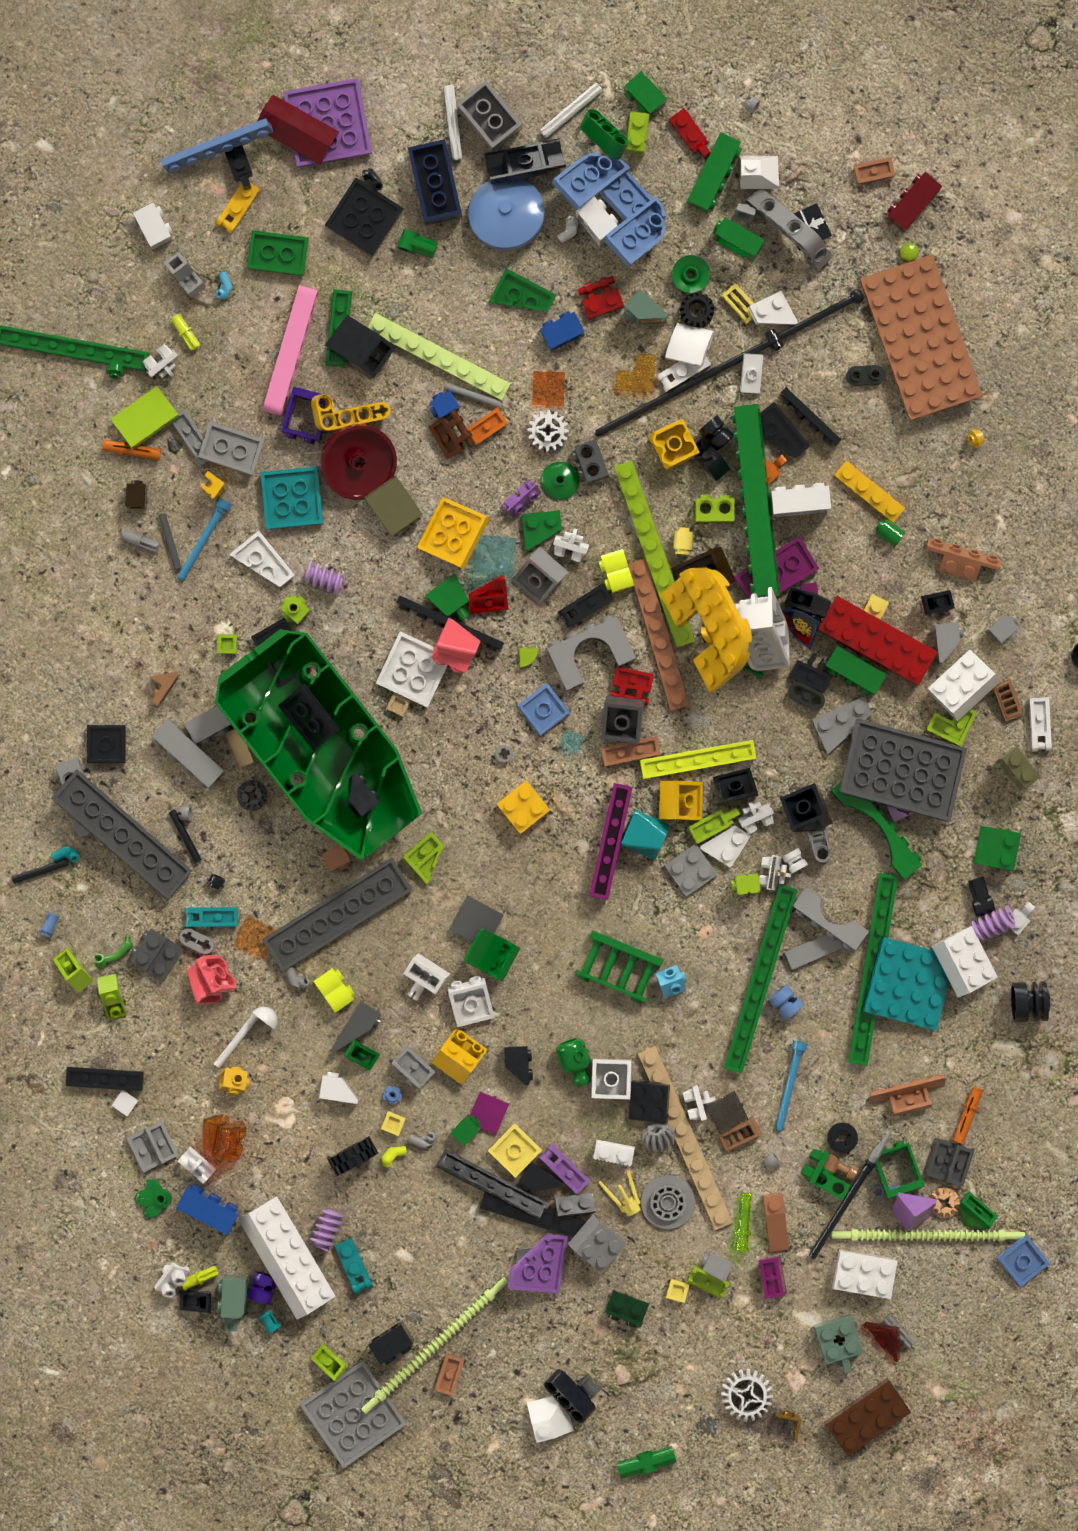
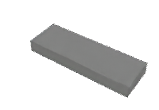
M184 409L178 413L180 417L171 423L199 465L203 467L209 463L198 459L204 436Z
M825 934L784 952L791 970L844 947L841 946L843 942L838 938L834 941Z

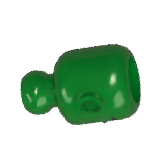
M580 1038L567 1040L556 1047V1055L561 1069L564 1073L573 1075V1084L576 1087L586 1085L591 1081L590 1075L585 1070L592 1063L589 1056L590 1051L587 1049L585 1042Z

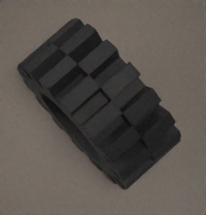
M702 292L688 294L680 306L681 319L684 320V323L698 328L709 324L715 311L712 299L707 294H702ZM700 303L703 305L705 312L701 317L691 315L690 307L692 304Z

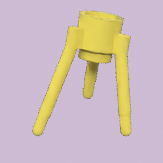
M627 1171V1176L633 1198L632 1196L628 1197L622 1186L618 1185L620 1193L624 1198L622 1201L623 1205L599 1181L598 1184L616 1203L622 1213L625 1212L629 1217L641 1210L639 1206L641 1202L637 1196L630 1171Z

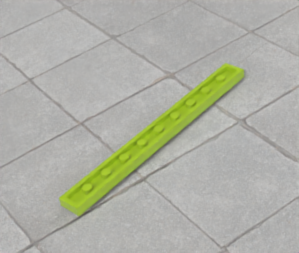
M631 460L614 466L676 646L680 647L695 642L696 640L689 621L682 627H676L660 595L675 580L634 462Z

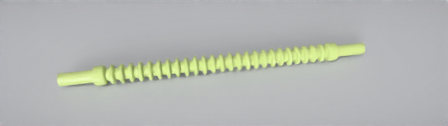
M858 1229L832 1231V1239H851L852 1241H858V1239H861V1241L864 1239L867 1241L869 1239H872V1241L875 1239L878 1241L880 1239H883V1241L886 1239L889 1241L891 1239H894V1241L897 1239L900 1241L902 1239H905V1241L908 1239L911 1241L913 1239H916V1241L919 1239L922 1241L924 1239H927V1241L930 1239L932 1241H935V1239H938V1241L941 1239L943 1241H946V1239L957 1241V1239H960L962 1242L963 1239L965 1241L971 1239L973 1242L976 1239L978 1242L979 1239H982L984 1242L987 1239L989 1242L990 1239H993L994 1242L996 1240L1005 1242V1240H1018L1025 1236V1232H1005V1230H998V1232L995 1230L993 1232H990V1230H987V1232L984 1230L982 1232H979V1230H976V1232L973 1230L971 1232H968V1230L957 1232L956 1229L954 1232L951 1230L946 1232L945 1229L943 1232L940 1229L938 1232H935L934 1229L932 1232L929 1229L927 1232H924L923 1229L921 1232L918 1229L915 1232L913 1230L908 1232L907 1229L904 1232L901 1229L898 1232L896 1229L893 1232L890 1229L888 1231H885V1229L883 1231L879 1229L877 1231H874V1229L872 1231H869V1229L863 1231V1229L861 1231H858Z
M503 1277L490 1290L487 1289L483 1293L484 1295L480 1296L479 1300L476 1299L475 1304H471V1308L467 1307L468 1310L463 1311L464 1314H460L459 1319L455 1318L456 1321L451 1322L452 1325L447 1326V1330H443V1334L439 1333V1337H435V1341H431V1345L427 1344V1348H423V1352L418 1353L419 1356H414L415 1359H411V1363H407L406 1368L402 1367L403 1370L401 1372L398 1371L399 1374L394 1375V1379L390 1378V1382H386V1386H382V1390H377L375 1396L361 1408L362 1411L367 1414L380 1401L383 1402L386 1399V1395H390V1391L394 1392V1388H398L399 1383L403 1384L402 1380H407L406 1377H410L411 1372L415 1373L414 1369H419L418 1366L423 1365L422 1362L427 1361V1357L431 1358V1354H435V1350H439V1346H443L444 1342L447 1343V1339H451L452 1334L456 1335L455 1332L460 1331L459 1328H463L464 1323L468 1324V1320H472V1316H476L475 1313L480 1312V1308L484 1309V1305H488V1301H493L495 1295L508 1284V1281Z

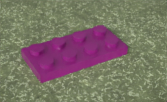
M800 536L776 550L780 593L819 570L818 565ZM749 568L734 577L747 599H751L753 575L749 574Z

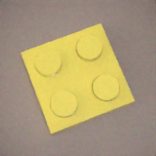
M515 1123L488 1150L515 1178L542 1151Z

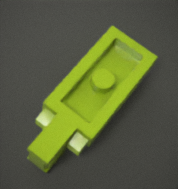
M737 807L729 812L724 808L687 828L695 843L698 844L730 827L734 823L732 818L740 815Z

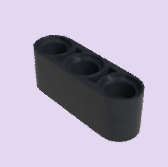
M557 1369L545 1381L544 1386L546 1390L576 1422L584 1423L595 1411V1404L564 1371Z

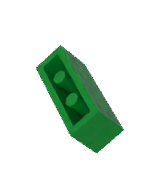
M838 646L835 647L825 664L827 673L834 677H837V675L843 677L844 683L852 687L855 684L861 688L859 691L867 696L877 693L887 675Z

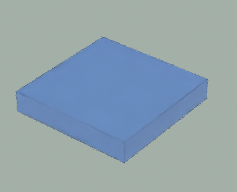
M548 683L517 705L540 736L571 713Z
M1027 1234L996 1257L1020 1288L1050 1265L1049 1261Z

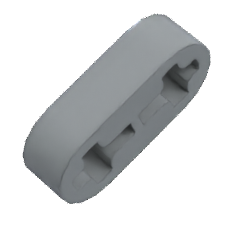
M184 929L180 933L179 938L183 945L202 954H209L214 950L215 944L210 937L193 929ZM189 932H191V936L195 938L196 941L193 942L189 940L188 943L185 942L186 938L183 937L184 933L188 934ZM208 940L211 948L204 951L202 950L203 946L198 944V941L206 942Z

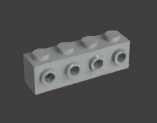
M167 719L152 735L155 739L153 743L161 750L164 747L169 751L167 755L175 763L177 760L183 764L181 768L188 775L193 773L197 777L195 781L201 787L205 788L207 786L211 788L226 772L170 720Z

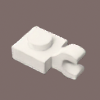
M1027 902L1020 912L1016 908L1012 911L1015 918V928L1011 930L1017 935L1030 922L1026 917L1035 908L1030 902Z

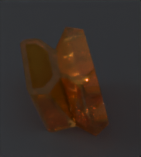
M224 1114L203 1119L202 1155L213 1159L216 1164L223 1165L239 1160L243 1151L242 1139L246 1134L245 1123L242 1120L230 1123V1118Z

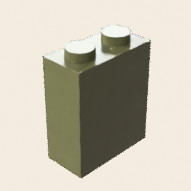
M393 476L364 497L391 536L394 534L395 536L400 535L405 531L404 527L408 524H416L421 520L420 516L423 515L397 476Z
M1018 747L1011 748L997 759L1019 790L1028 788L1041 777Z

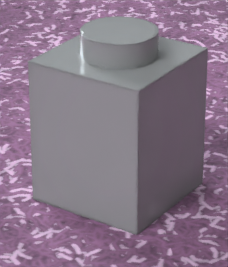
M1004 614L987 631L999 644H1002L1019 628L1016 625L1018 622L1012 615L1007 616V614Z

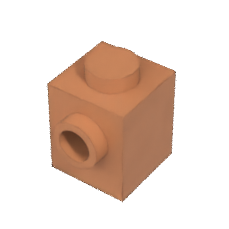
M340 845L322 854L330 872L335 869L342 871L348 868V863L351 862L350 857L353 856Z

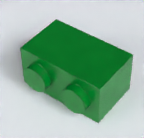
M642 71L624 86V95L631 102L634 100L638 105L637 109L640 113H648L649 117L667 102V98Z

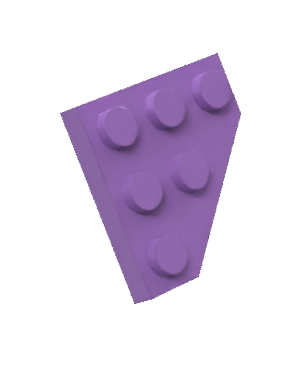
M547 1234L510 1268L507 1288L512 1290L560 1293L568 1236Z

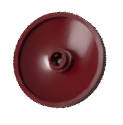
M367 424L348 425L336 431L326 442L321 454V472L328 486L338 495L351 500H365L364 497L395 475L397 467L396 451L391 440L378 428Z

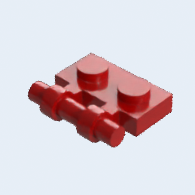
M613 276L608 278L602 277L600 281L591 284L586 283L583 287L577 289L579 296L587 293L588 299L583 300L582 304L588 320L624 307L618 288L613 290L609 288V285L616 283ZM603 288L605 293L594 296V290Z
M616 666L613 686L620 687L619 692L611 691V696L645 700L644 705L648 706L649 698L642 697V693L651 692L654 674ZM626 688L637 690L636 696L625 694Z

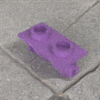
M531 480L529 482L526 481L517 489V492L520 494L519 497L513 493L504 501L505 504L502 505L513 518L521 514L530 502L535 501L541 493L537 485Z

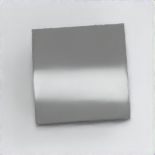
M163 1121L125 1138L142 1173L179 1156Z

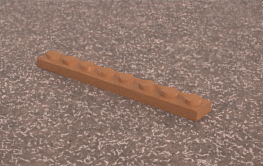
M643 559L629 563L628 567L670 711L689 706L647 560Z

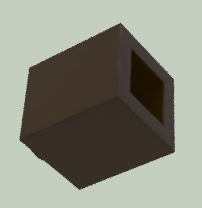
M132 480L131 483H126L125 506L127 508L147 509L148 486L143 484V481Z

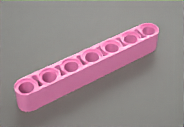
M299 285L264 402V412L278 416L283 414L318 296V290Z

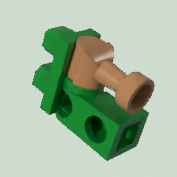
M813 1148L809 1158L816 1161L817 1164L814 1169L805 1164L801 1174L809 1179L810 1183L843 1200L851 1185L834 1175L836 1171L846 1174V1179L852 1182L859 1168L854 1165L849 1168L841 1163L835 1155L825 1150L822 1152Z

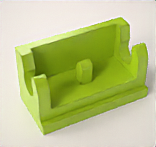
M696 1265L693 1266L686 1283L720 1299L724 1297V1293L730 1284L728 1280L724 1282Z

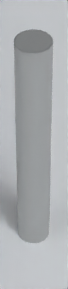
M449 383L445 386V390H450L451 393L496 408L500 407L501 401Z

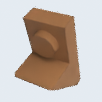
M171 672L150 676L151 679L162 685L160 688L157 687L152 693L151 697L153 699L151 702L160 706L180 677V674Z

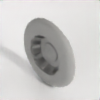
M664 1175L653 1179L645 1187L642 1193L641 1207L647 1220L654 1226L662 1229H674L682 1226L689 1220L694 1211L695 1198L691 1187L684 1180L676 1176ZM664 1189V1192H658L659 1190ZM675 1190H677V1191H679L680 1193H679L678 1195H676L674 1192H675ZM655 1194L658 1195L657 1200L654 1199ZM653 1203H657V1208L653 1207ZM658 1210L662 1212L661 1215L657 1213Z

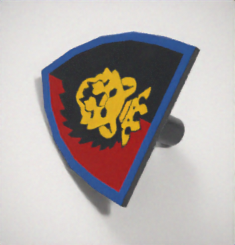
M788 608L782 610L789 630L804 646L811 649L821 618L814 617L800 609Z

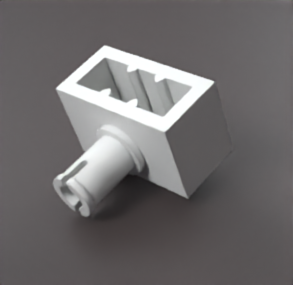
M419 953L413 957L403 973L415 981L410 992H408L409 997L414 995V1000H419L425 988L436 995L450 975V973Z

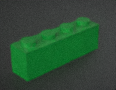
M720 132L687 200L688 205L705 213H708L709 209H714L718 201L715 197L718 192L722 193L726 184L723 180L726 175L730 176L734 165H732L733 159H738L742 148H740L741 141Z

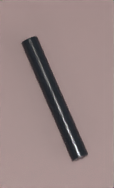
M175 809L170 811L169 815L194 862L201 861L202 859L182 821L179 819L178 813Z
M63 859L12 876L11 878L13 884L69 866L67 859Z

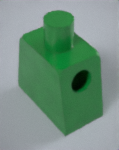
M456 574L450 576L425 595L447 617L455 614L459 621L462 622L470 616L464 608L469 603V600Z

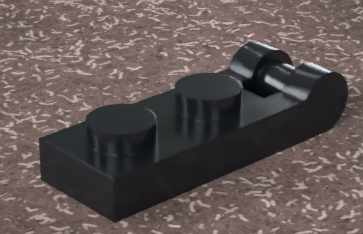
M602 583L558 611V614L566 621L565 625L569 628L612 601L613 598ZM573 609L577 614L574 618L569 613Z

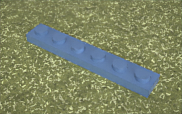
M265 118L160 160L168 173L178 172L183 167L197 164L198 161L211 159L216 154L222 152H229L239 145H247L257 138H265L268 134L273 133V128Z

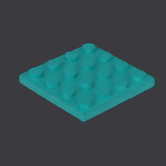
M882 937L863 1011L937 1031L950 981L934 950Z

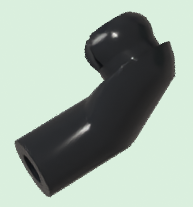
M368 168V170L362 171L363 179H370L375 190L379 191L383 188L381 179L373 169Z

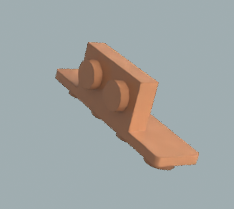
M928 538L926 549L944 554L939 567L940 572L976 582L981 566L998 571L1001 568L1002 560L997 556L984 555L974 549L968 550L957 544H947L937 538Z
M932 1075L928 1079H915L908 1084H895L891 1088L884 1090L876 1089L869 1093L870 1103L890 1100L894 1117L931 1108L932 1104L927 1090L945 1086L944 1075Z

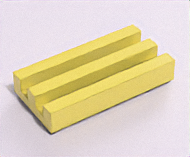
M735 283L721 297L747 325L753 318L747 307L732 291L735 289L749 306L754 303ZM727 295H730L749 316L748 318L745 317Z

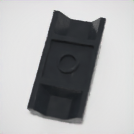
M559 138L485 153L491 184L508 180H520L566 169Z

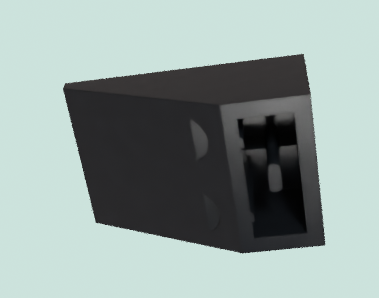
M346 315L325 344L327 348L370 380L375 377L396 348L384 337L349 315Z

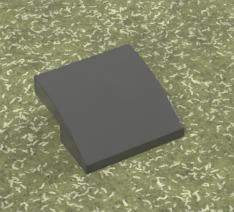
M467 895L450 930L474 942L479 930L482 928L494 933L504 915Z
M935 1137L924 1174L963 1187L975 1150Z

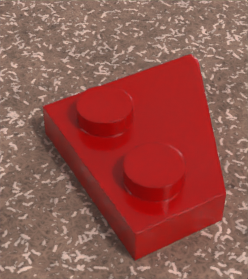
M505 575L499 576L468 594L471 614L509 610Z

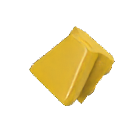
M684 419L675 421L649 435V441L655 447L665 470L677 467L700 453Z

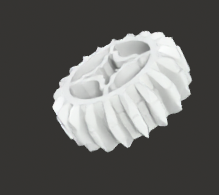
M747 1368L746 1374L743 1375L742 1369H739L740 1376L737 1377L736 1373L733 1372V1380L729 1377L726 1378L730 1384L722 1385L727 1391H722L721 1395L727 1396V1398L721 1401L722 1403H729L724 1408L725 1410L732 1408L730 1415L733 1416L737 1413V1420H740L741 1415H744V1421H747L748 1416L751 1415V1419L754 1421V1414L757 1413L758 1417L761 1418L760 1410L767 1413L768 1409L764 1406L772 1405L767 1400L773 1398L772 1394H767V1392L772 1391V1387H765L769 1384V1380L767 1379L762 1382L763 1374L756 1377L758 1374L757 1370H754L753 1374L750 1375V1369ZM742 1380H749L744 1388L734 1387ZM755 1382L761 1386L763 1397H759L753 1392ZM750 1389V1395L753 1397L744 1401V1395L741 1393ZM731 1392L741 1398L739 1408L733 1404ZM750 1402L760 1403L754 1409L745 1410Z

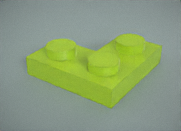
M970 709L958 721L954 717L951 721L934 713L926 730L953 744L962 746L977 711Z

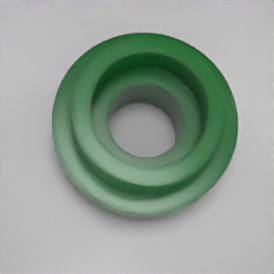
M111 363L106 368V373L110 378L120 379V377L125 375L124 367L120 364Z

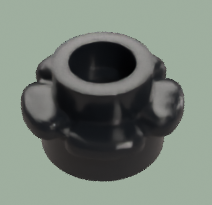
M211 874L210 878H207V881L210 882L209 886L219 890L220 887L223 888L225 886V879L218 875Z

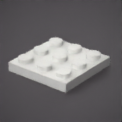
M400 631L376 684L428 708L448 665H437L431 657L434 650L433 646Z

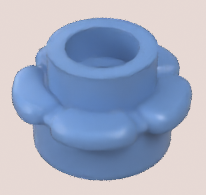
M389 1086L385 1089L383 1099L388 1104L395 1105L402 1099L401 1090L397 1086Z

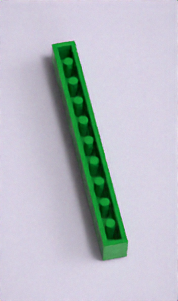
M758 404L734 407L735 412H732L733 424L736 423L737 431H734V439L736 443L738 442L739 450H736V457L741 465V469H738L739 480H742L743 488H740L741 499H744L745 507H742L743 517L747 520V526H744L745 536L749 538V545H746L747 555L751 556V564L748 565L749 574L753 575L751 592L752 594L756 593L758 598L768 597V588L772 587L775 596H780L760 406Z

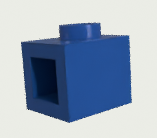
M449 390L444 394L440 392L432 397L433 400L430 402L432 407L429 408L434 418L439 417L441 419L442 417L449 416V413L454 410L458 411L460 406Z

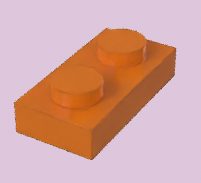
M497 407L469 426L467 430L471 431L473 435L471 437L475 444L478 445L508 425V422Z

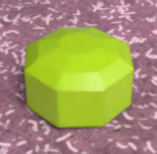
M910 242L902 245L899 252L901 259L906 262L914 261L919 253L917 246Z

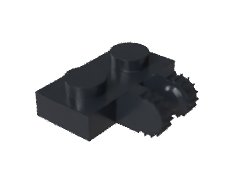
M813 651L808 664L797 660L789 678L825 693L832 678V675L823 671L828 657L824 656L822 658L819 669L812 667L817 657V652Z

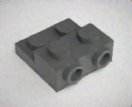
M151 928L150 931L145 930L140 940L143 942L139 948L135 946L129 956L132 959L130 961L164 982L184 951V948Z

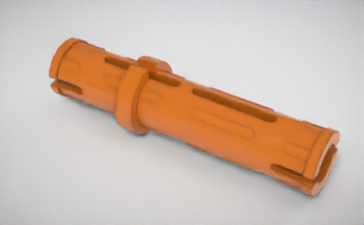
M104 439L102 451L119 453V456L130 455L160 460V448L137 446L135 449H132L126 441L116 442Z
M972 1086L968 1101L964 1103L965 1109L953 1141L965 1144L975 1112L979 1110L978 1104L984 1090Z

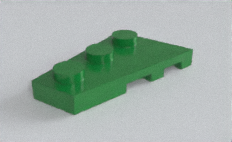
M506 268L489 303L549 312L557 295Z

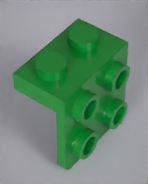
M482 928L479 930L464 961L503 982L518 955L520 947Z

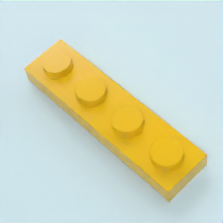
M847 460L835 473L834 477L892 523L905 510L904 506Z

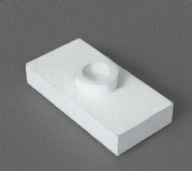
M743 353L740 392L760 393L763 355Z

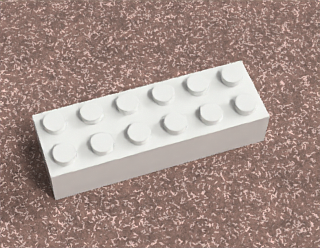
M277 1196L238 1219L296 1319L308 1315L335 1297L331 1287Z

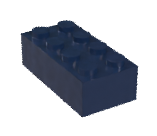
M445 139L408 147L425 226L462 218Z

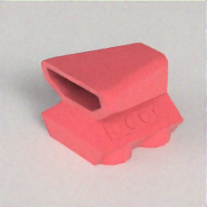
M448 618L431 657L437 665L447 664L455 673H466L480 644V640L453 619Z
M220 955L202 956L196 959V964L186 970L198 1005L216 1004L223 998L222 993L234 992L236 990V980L229 974L227 970L228 965Z

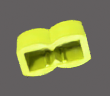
M623 549L601 556L602 560L598 562L601 571L606 572L608 578L604 579L607 590H611L613 594L634 587Z
M331 968L314 980V983L336 1013L354 1000L353 995L355 993L350 985H344L342 982L344 977L338 969L334 970Z

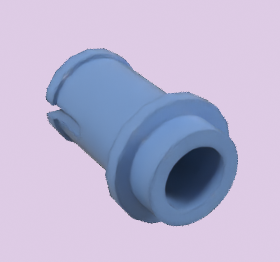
M48 912L43 927H40V934L51 938L52 934L54 935L53 931L60 916Z

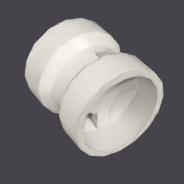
M799 848L782 857L784 862L788 863V869L791 874L808 865L806 860L802 859Z

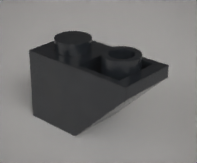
M704 438L696 442L700 453L694 456V458L715 481L731 470L722 455Z
M355 772L349 777L347 806L360 819L380 802L377 800L379 797L376 792L366 786L367 782L364 777Z
M527 1046L504 1047L505 1067L521 1082L529 1085V1081L533 1080L532 1069H528V1061H532L531 1050H528Z

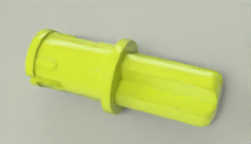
M181 314L174 316L170 321L180 333L179 337L184 339L190 350L197 349L200 343L192 333V328L188 327Z
M216 1266L200 1272L197 1270L195 1274L185 1277L186 1282L182 1287L186 1291L196 1285H203V1282L217 1277L219 1271Z

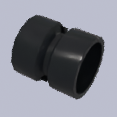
M718 415L699 430L705 439L710 440L709 444L716 451L734 437V434L728 427L724 428V422Z

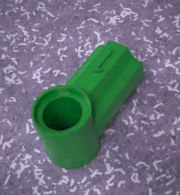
M403 229L397 247L403 251L415 252L433 259L438 242L421 237L414 231Z

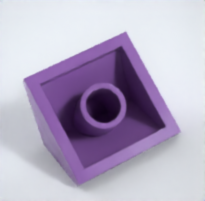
M898 1192L892 1212L909 1232L930 1218L937 1199Z

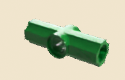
M669 1446L653 1452L649 1450L639 1453L636 1457L617 1462L621 1479L640 1473L648 1474L654 1472L660 1467L677 1463L673 1447Z

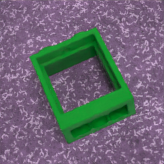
M724 217L723 221L718 220L713 229L714 241L751 262H754L764 243L763 238Z
M904 1141L894 1143V1148L888 1150L884 1147L879 1159L905 1150L916 1181L889 1190L879 1159L876 1161L875 1167L887 1200L897 1197L898 1192L906 1194L924 1188V1183L909 1142L904 1143Z

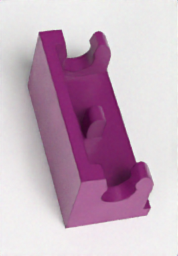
M781 1255L771 1258L765 1257L759 1260L765 1299L785 1296L787 1289Z

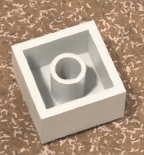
M594 196L576 210V218L600 247L605 243L603 240L605 235L616 228L619 222L612 213L609 215L606 212L607 207L601 199L597 200Z
M593 1058L591 1098L630 1099L631 1060Z

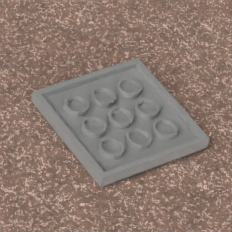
M364 1360L343 1373L336 1382L333 1380L300 1403L301 1408L343 1468L407 1424L388 1395H386V1399L383 1402L380 1401L367 1414L362 1411L361 1408L375 1396V1392L382 1390L381 1384Z

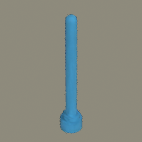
M220 497L215 503L217 506L215 507L214 515L178 575L180 581L185 580L222 514H225L232 507V504Z
M793 1040L791 1047L793 1048L792 1052H794L776 1123V1130L778 1132L783 1130L801 1054H804L808 1046L807 1043Z

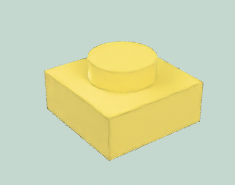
M871 594L864 611L881 620L889 602Z
M388 1111L381 1129L399 1136L406 1118Z
M671 1279L666 1298L685 1303L690 1284Z

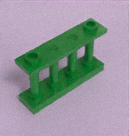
M592 930L590 938L593 939V945L583 970L579 971L576 969L575 971L578 974L577 978L585 982L591 979L632 996L631 1000L636 1003L647 1002L648 999L643 997V993L653 969H656L657 965L661 967L664 959ZM607 944L611 946V952L599 979L589 975L600 946ZM621 951L629 953L627 956L629 959L618 986L607 982L618 953L620 954ZM641 958L646 960L645 965L647 966L636 993L626 990L625 987L635 962Z

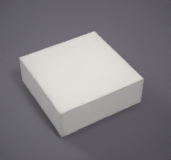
M122 1090L112 1106L124 1115L129 1116L139 1100L125 1090Z

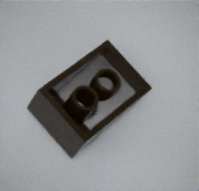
M721 546L710 549L671 568L675 581L680 578L679 574L687 569L706 567L720 572L729 584L736 582Z

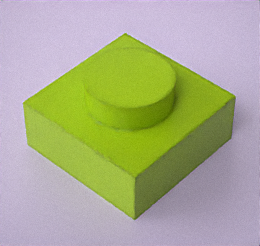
M218 634L217 653L237 654V634Z

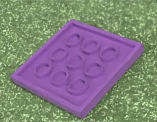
M358 78L283 92L286 102L339 131L322 163L372 154ZM294 151L297 168L317 164Z

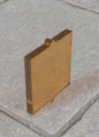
M551 370L547 372L533 371L532 405H546L547 407H550V405L564 406L565 372H551Z
M247 916L242 927L238 929L239 934L233 945L264 959L268 949L262 939L276 931V929Z

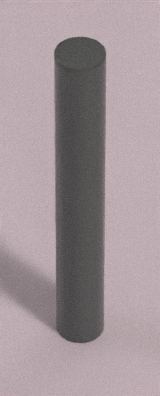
M166 513L160 514L158 516L174 570H179L182 567Z

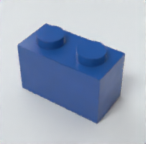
M567 311L559 316L560 319L554 322L549 320L542 324L543 327L540 328V332L550 352L585 335V331L575 312L570 313Z

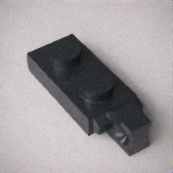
M243 145L225 152L236 182L241 181L244 190L252 188L248 178L252 177L253 173Z

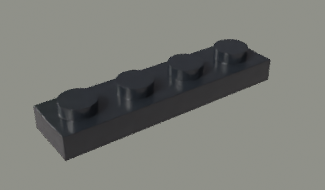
M787 387L781 391V401L788 407L791 405L796 410L794 413L801 420L805 418L810 423L808 426L815 433L820 432L824 436L822 439L829 446L833 445L834 447L838 445L842 439Z
M67 1067L65 1086L143 1091L144 1071Z

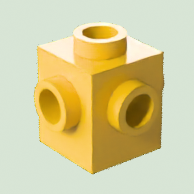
M241 1067L224 1068L221 1071L218 1090L228 1091L227 1094L238 1096L249 1087L250 1078L247 1077L248 1072L242 1071L243 1068Z

